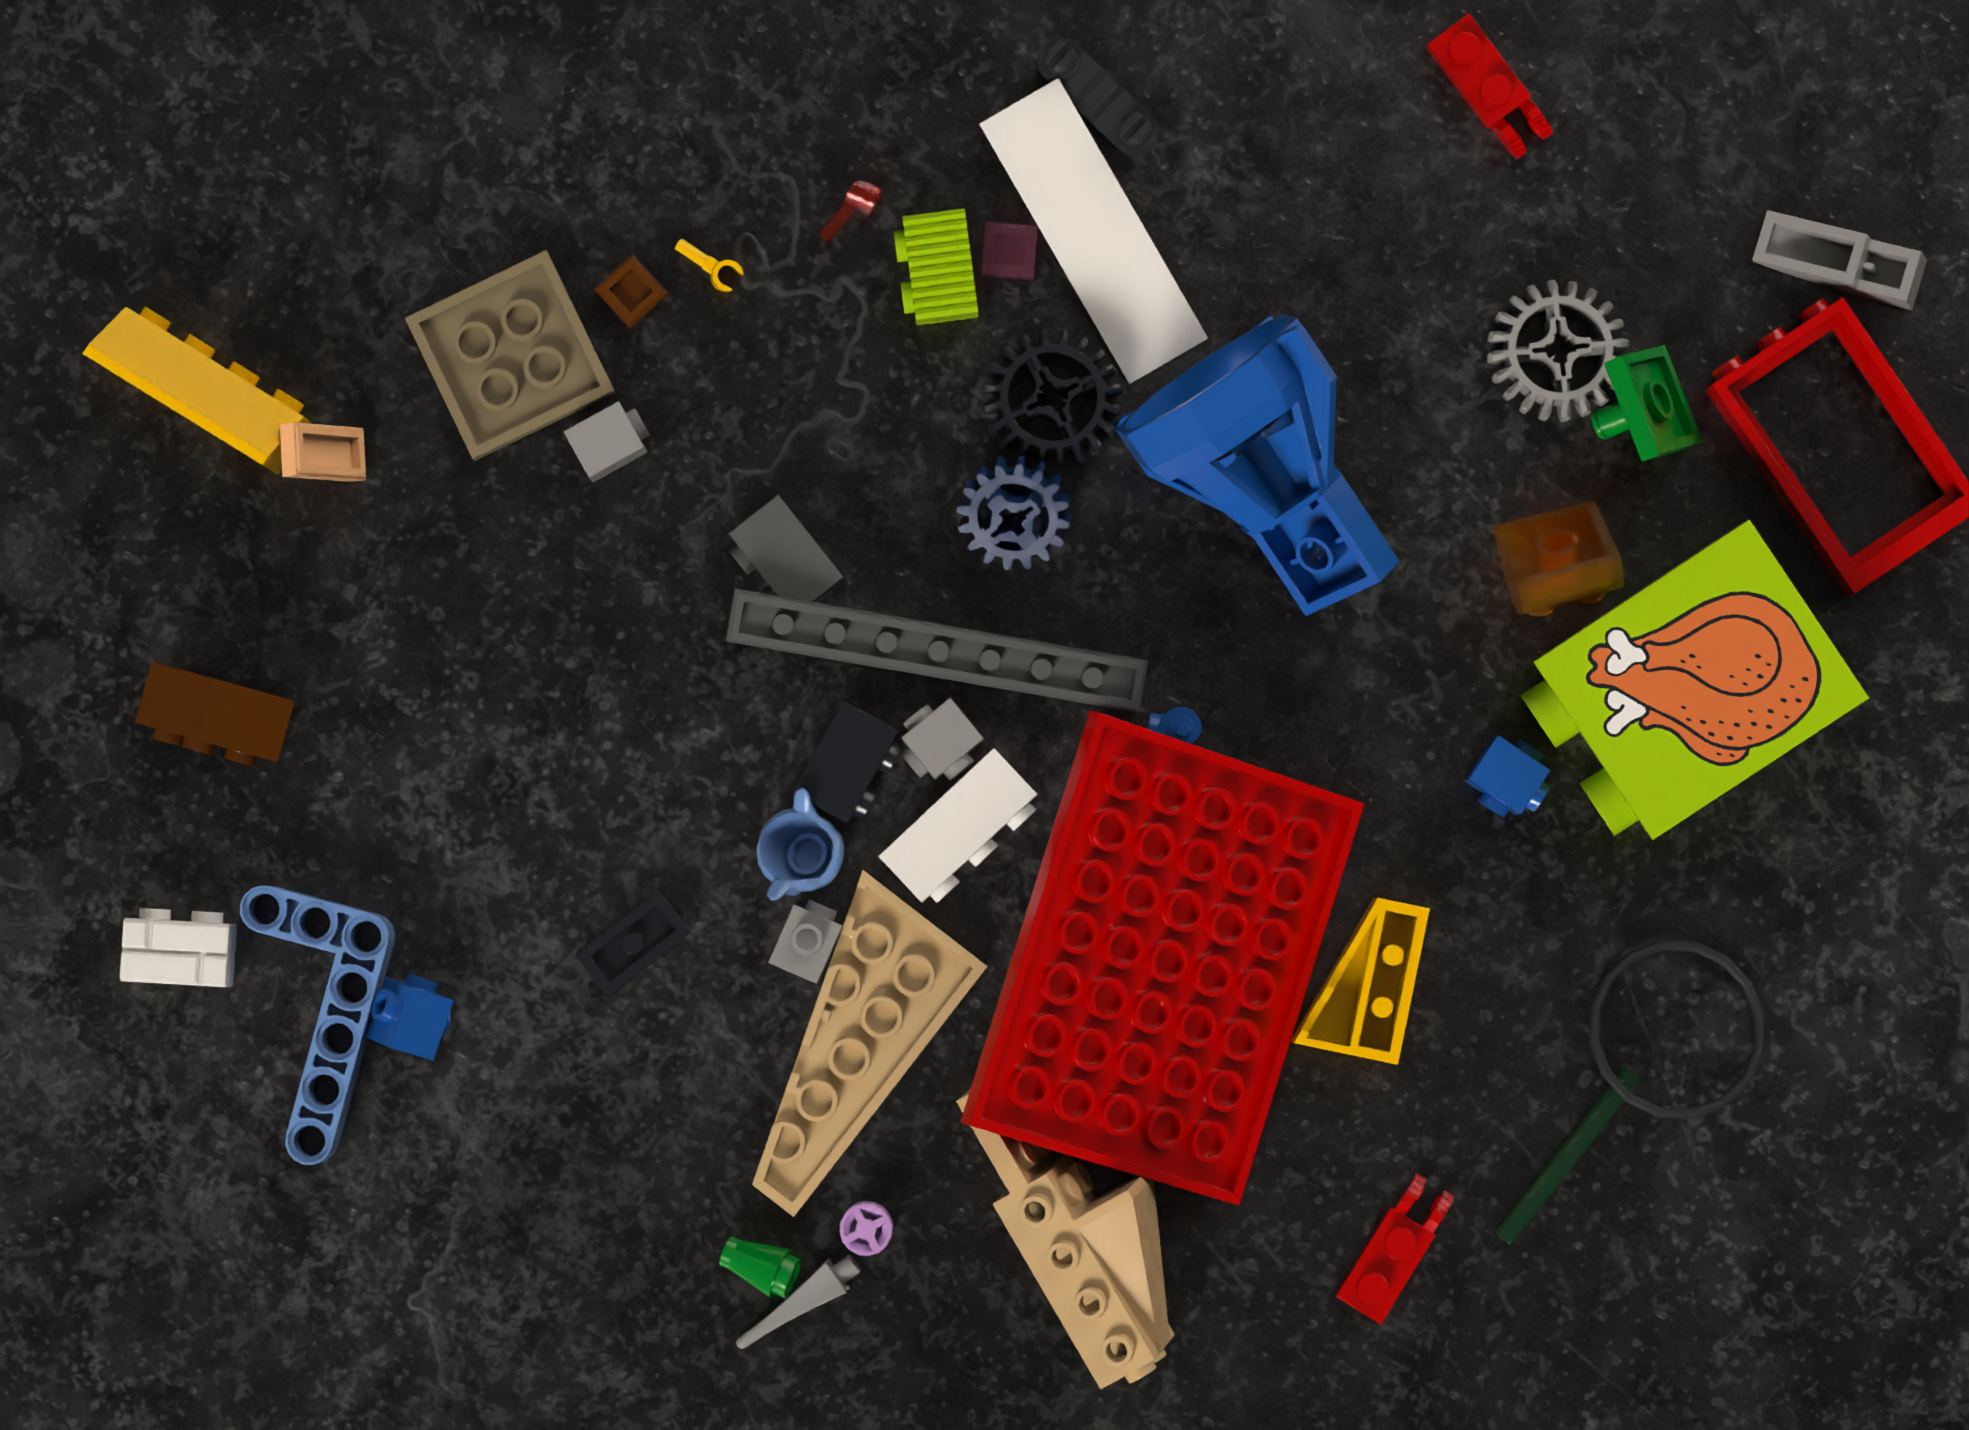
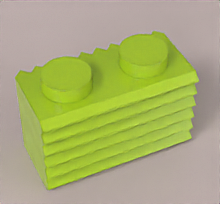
M965 208L903 216L904 230L894 231L897 261H908L911 279L909 282L901 283L904 314L915 313L917 325L979 317Z

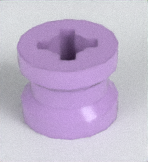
M862 1201L854 1204L846 1211L840 1223L842 1242L850 1251L857 1255L870 1256L879 1253L887 1246L892 1236L893 1222L891 1216L882 1205L876 1202Z

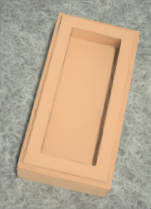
M298 422L280 424L282 477L349 482L366 480L363 428Z

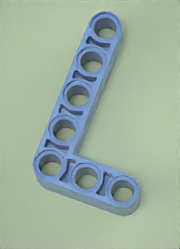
M257 886L251 888L244 895L240 903V915L248 928L258 933L336 953L285 1140L287 1152L294 1161L303 1165H314L328 1160L335 1154L339 1146L368 1038L365 1036L372 1018V1003L384 983L395 943V931L389 920L377 913L281 887ZM270 894L278 901L280 910L277 919L266 925L256 917L255 905L263 895ZM316 908L325 910L331 921L328 932L320 938L311 936L305 926L308 913ZM368 921L376 924L381 932L379 946L370 952L362 950L356 941V932L359 926ZM353 972L362 975L367 983L365 997L356 1003L347 1000L342 992L344 978ZM338 1023L348 1026L353 1034V1044L346 1053L334 1051L328 1042L330 1029ZM323 1074L332 1076L339 1085V1095L332 1104L320 1102L314 1093V1084ZM308 1125L319 1128L324 1134L325 1146L318 1155H311L305 1152L301 1146L300 1135Z

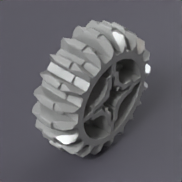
M1549 280L1546 283L1544 298H1542L1535 285L1528 286L1525 293L1529 305H1526L1517 296L1511 297L1508 305L1516 317L1508 313L1499 312L1495 317V321L1507 331H1491L1488 335L1489 342L1503 346V350L1493 351L1487 355L1488 363H1504L1505 366L1504 369L1498 370L1492 375L1493 382L1501 383L1509 378L1513 383L1504 392L1503 398L1509 401L1518 392L1522 393L1526 398L1520 404L1519 411L1523 414H1526L1532 408L1534 401L1540 403L1538 418L1542 421H1546L1549 418L1552 406H1557L1560 421L1567 422L1571 416V404H1574L1577 413L1581 417H1585L1591 413L1587 397H1590L1599 406H1603L1608 402V397L1600 386L1602 385L1611 390L1614 389L1604 363L1616 358V356H1613V352L1623 351L1629 347L1628 339H1612L1611 335L1624 327L1623 320L1615 319L1607 324L1603 318L1612 310L1613 304L1607 301L1598 310L1592 307L1590 304L1597 295V291L1593 288H1590L1584 294L1582 300L1575 298L1578 286L1577 282L1570 281L1567 284L1564 296H1559L1558 285L1555 280ZM1546 311L1547 322L1544 324L1543 340L1529 343L1528 346L1516 347L1517 337L1523 323L1530 317ZM1562 311L1572 313L1581 318L1591 328L1596 339L1591 340V337H1577L1572 334L1567 327L1566 317L1562 316ZM1554 335H1556V339L1563 341L1561 347L1567 344L1570 350H1575L1564 357L1561 367L1560 363L1553 361L1554 356L1549 358L1546 352H1541L1549 348L1554 342ZM1599 355L1598 366L1590 382L1582 388L1570 391L1569 380L1572 378L1573 362L1586 359L1588 356ZM1525 362L1526 365L1533 364L1544 368L1548 373L1550 385H1553L1554 392L1534 384L1524 374L1519 363Z

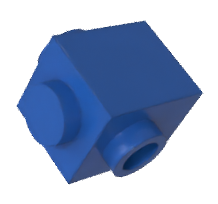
M1497 735L1492 737L1464 781L1482 793L1478 799L1482 805L1504 818L1508 811L1514 815H1521L1525 808L1532 812L1537 809L1551 787L1544 782L1551 770L1540 764L1545 756L1531 745L1518 739L1513 746Z
M409 973L405 982L385 977L382 989L373 1000L371 1008L372 1018L365 1037L389 1048L434 1060L441 1037L449 1028L451 1021L450 1010L454 1000L436 993L438 983Z

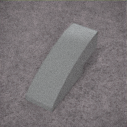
M1769 210L1766 212L1752 259L1753 262L1819 285L1908 310L1913 309L1927 263L1922 251L1872 240L1868 234Z

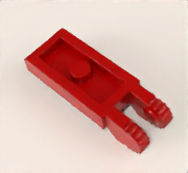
M1470 13L1427 44L1426 48L1485 128L1493 130L1513 157L1518 159L1527 151L1522 138L1504 120L1515 110L1519 111L1532 132L1542 140L1553 133L1549 122L1530 100L1532 97Z
M1417 1173L1412 1177L1393 1208L1389 1206L1335 1294L1337 1298L1380 1325L1435 1238L1436 1234L1433 1232L1441 1223L1454 1200V1196L1444 1190L1433 1201L1430 1211L1421 1225L1405 1216L1425 1188L1426 1179Z

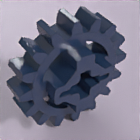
M1019 455L1015 467H1008L1006 460L1001 456L997 457L995 471L991 472L989 468L982 464L978 467L976 474L978 482L970 479L966 480L962 492L967 497L959 498L957 512L966 516L960 519L958 529L959 533H973L969 538L967 546L970 551L981 546L986 549L983 562L989 564L995 556L1003 558L1004 569L1010 570L1013 559H1021L1025 569H1030L1032 567L1033 555L1037 554L1043 560L1048 561L1052 553L1050 544L1062 547L1066 535L1062 529L1070 527L1072 516L1071 513L1063 511L1069 507L1070 495L1069 493L1056 494L1060 488L1061 478L1059 475L1045 479L1043 477L1045 468L1043 462L1038 463L1033 470L1026 468L1025 456ZM985 496L988 500L987 506L991 511L987 514V518L982 520L980 503ZM1046 505L1049 513V522L1043 529L1041 527L1042 520L1038 517V514L1041 513L1042 507ZM1006 508L1012 512L1009 516L1007 514L1004 515ZM1020 510L1022 512L1024 511L1022 518L1019 514H1017V512Z

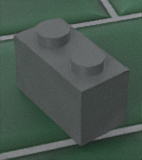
M779 495L729 533L736 543L735 546L728 550L747 575L756 569L767 582L768 586L761 593L819 602L845 581L841 573Z

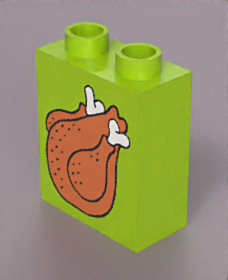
M1750 520L1742 522L1532 661L1544 680L1520 695L1555 748L1580 733L1603 766L1602 769L1579 784L1613 835L1616 836L1639 820L1652 840L1869 699Z

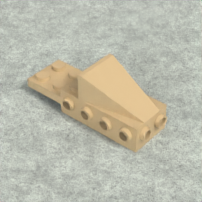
M970 1090L956 1101L962 1112L964 1111ZM971 1126L1008 1189L993 1203V1206L1099 1388L1102 1389L1124 1376L1129 1383H1132L1156 1369L1155 1363L1167 1355L1164 1348L1175 1335L1168 1324L1154 1180L1135 1175L1095 1198L1091 1192L1094 1189L1090 1174L1082 1163H1074L1070 1155L1065 1154L1050 1162L1047 1157L1049 1149Z

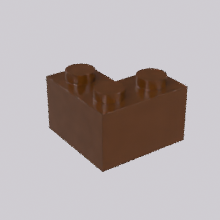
M152 662L135 723L155 728L153 739L213 755L215 745L226 748L225 759L255 766L257 756L278 762L295 701Z

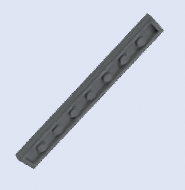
M734 588L725 638L727 642L1134 712H1139L1148 666V660L737 588Z

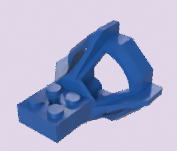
M1281 314L1275 318L1269 316L1259 321L1249 332L1224 344L1157 390L1140 407L1123 415L1115 423V430L1147 476L1224 512L1241 526L1240 530L1252 536L1305 616H1308L1381 582L1400 561L1339 469L1335 467L1334 438L1337 376L1298 319ZM1275 420L1268 428H1263ZM1231 450V452H1232L1231 454H1229V455H1227V456H1225V457H1223V458H1221V459H1219V460H1216L1217 458L1223 456L1224 454H1226L1227 452H1229V451Z

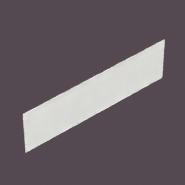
M1059 78L980 123L982 130L1129 384L1208 339Z

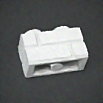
M139 908V918H125L123 921L120 981L232 987L234 983L237 926L236 924L223 923L224 913L192 911L191 921L171 920V910Z

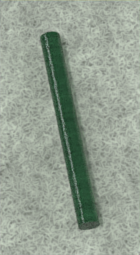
M1626 1067L1617 1076L1631 1093L1641 1081L1638 1076ZM1611 1085L1495 1231L1496 1234L1510 1245L1513 1244L1625 1102Z

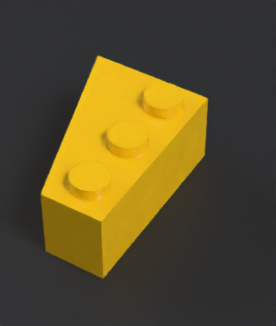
M1373 898L1290 1042L1398 1065L1430 908L1382 898Z

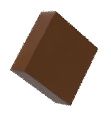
M633 254L594 289L630 329L669 295Z

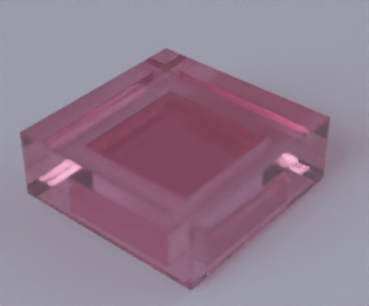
M985 222L982 276L1034 280L1038 226Z

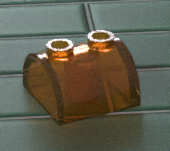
M1594 500L1493 526L1503 575L1510 597L1519 615L1528 613L1532 616H1545L1553 612L1556 605L1575 600L1583 603H1595L1602 600L1607 592L1621 589L1624 586L1622 558Z

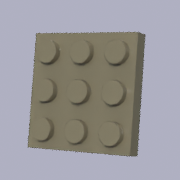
M547 250L405 318L474 461L616 393Z

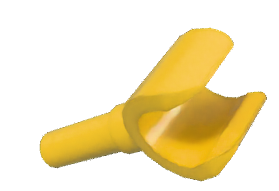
M680 239L675 247L677 251L711 274V282L717 290L722 292L732 291L730 287L722 284L718 279V272L721 267H731L736 273L741 276L743 275L742 267L733 260L719 262L684 239Z

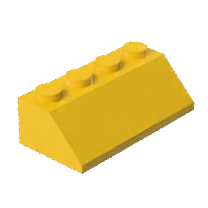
M125 307L84 350L83 354L277 475L282 470L280 424L291 422L311 423V421L299 414L304 404L280 389L276 390L273 397L255 387L260 377L234 361L229 369L216 363L211 359L216 351L215 349L191 334H188L184 342L166 332L172 323L147 307L143 308L140 315Z

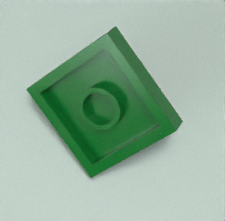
M1665 345L1621 355L1604 363L1618 401L1593 411L1591 414L1593 428L1601 439H1608L1630 430L1642 462L1681 451L1703 442Z

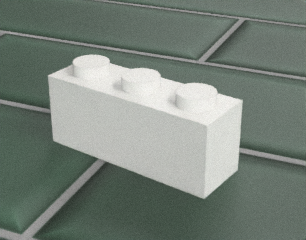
M993 748L878 857L922 903L929 896L938 903L960 882L953 874L969 860L976 867L998 847L992 839L994 835L1006 824L1015 831L1036 811V808L1030 802L1037 796V793Z

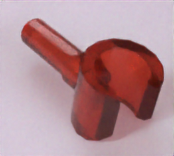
M866 181L854 183L850 187L844 203L840 206V210L819 232V235L829 242L852 216L855 208L871 215L882 195V190Z

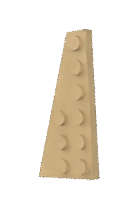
M862 870L800 1051L752 1183L754 1187L793 1217L987 968V965L864 870Z

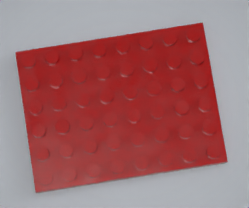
M1090 710L960 1122L985 1131L1240 1205L1365 803Z

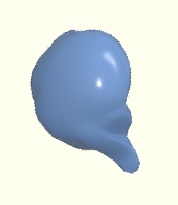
M804 788L795 792L793 808L782 810L769 819L760 833L757 844L758 865L764 876L772 882L767 891V896L770 900H778L784 894L795 896L802 892H810L827 886L837 876L844 859L842 836L835 829L834 825L824 818L819 810L811 804L809 793Z

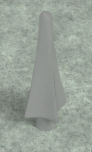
M847 1255L835 1265L828 1258L776 1309L741 1335L736 1341L737 1346L740 1349L746 1348L786 1322L847 1293L846 1290L850 1289V1286L846 1282L861 1272L857 1262L851 1255Z

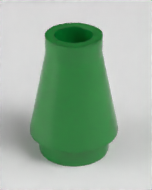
M733 1236L728 1239L719 1261L720 1266L731 1270L769 1298H773L775 1295L782 1298L788 1297L797 1280L802 1264L801 1259L792 1256L791 1249L744 1241Z

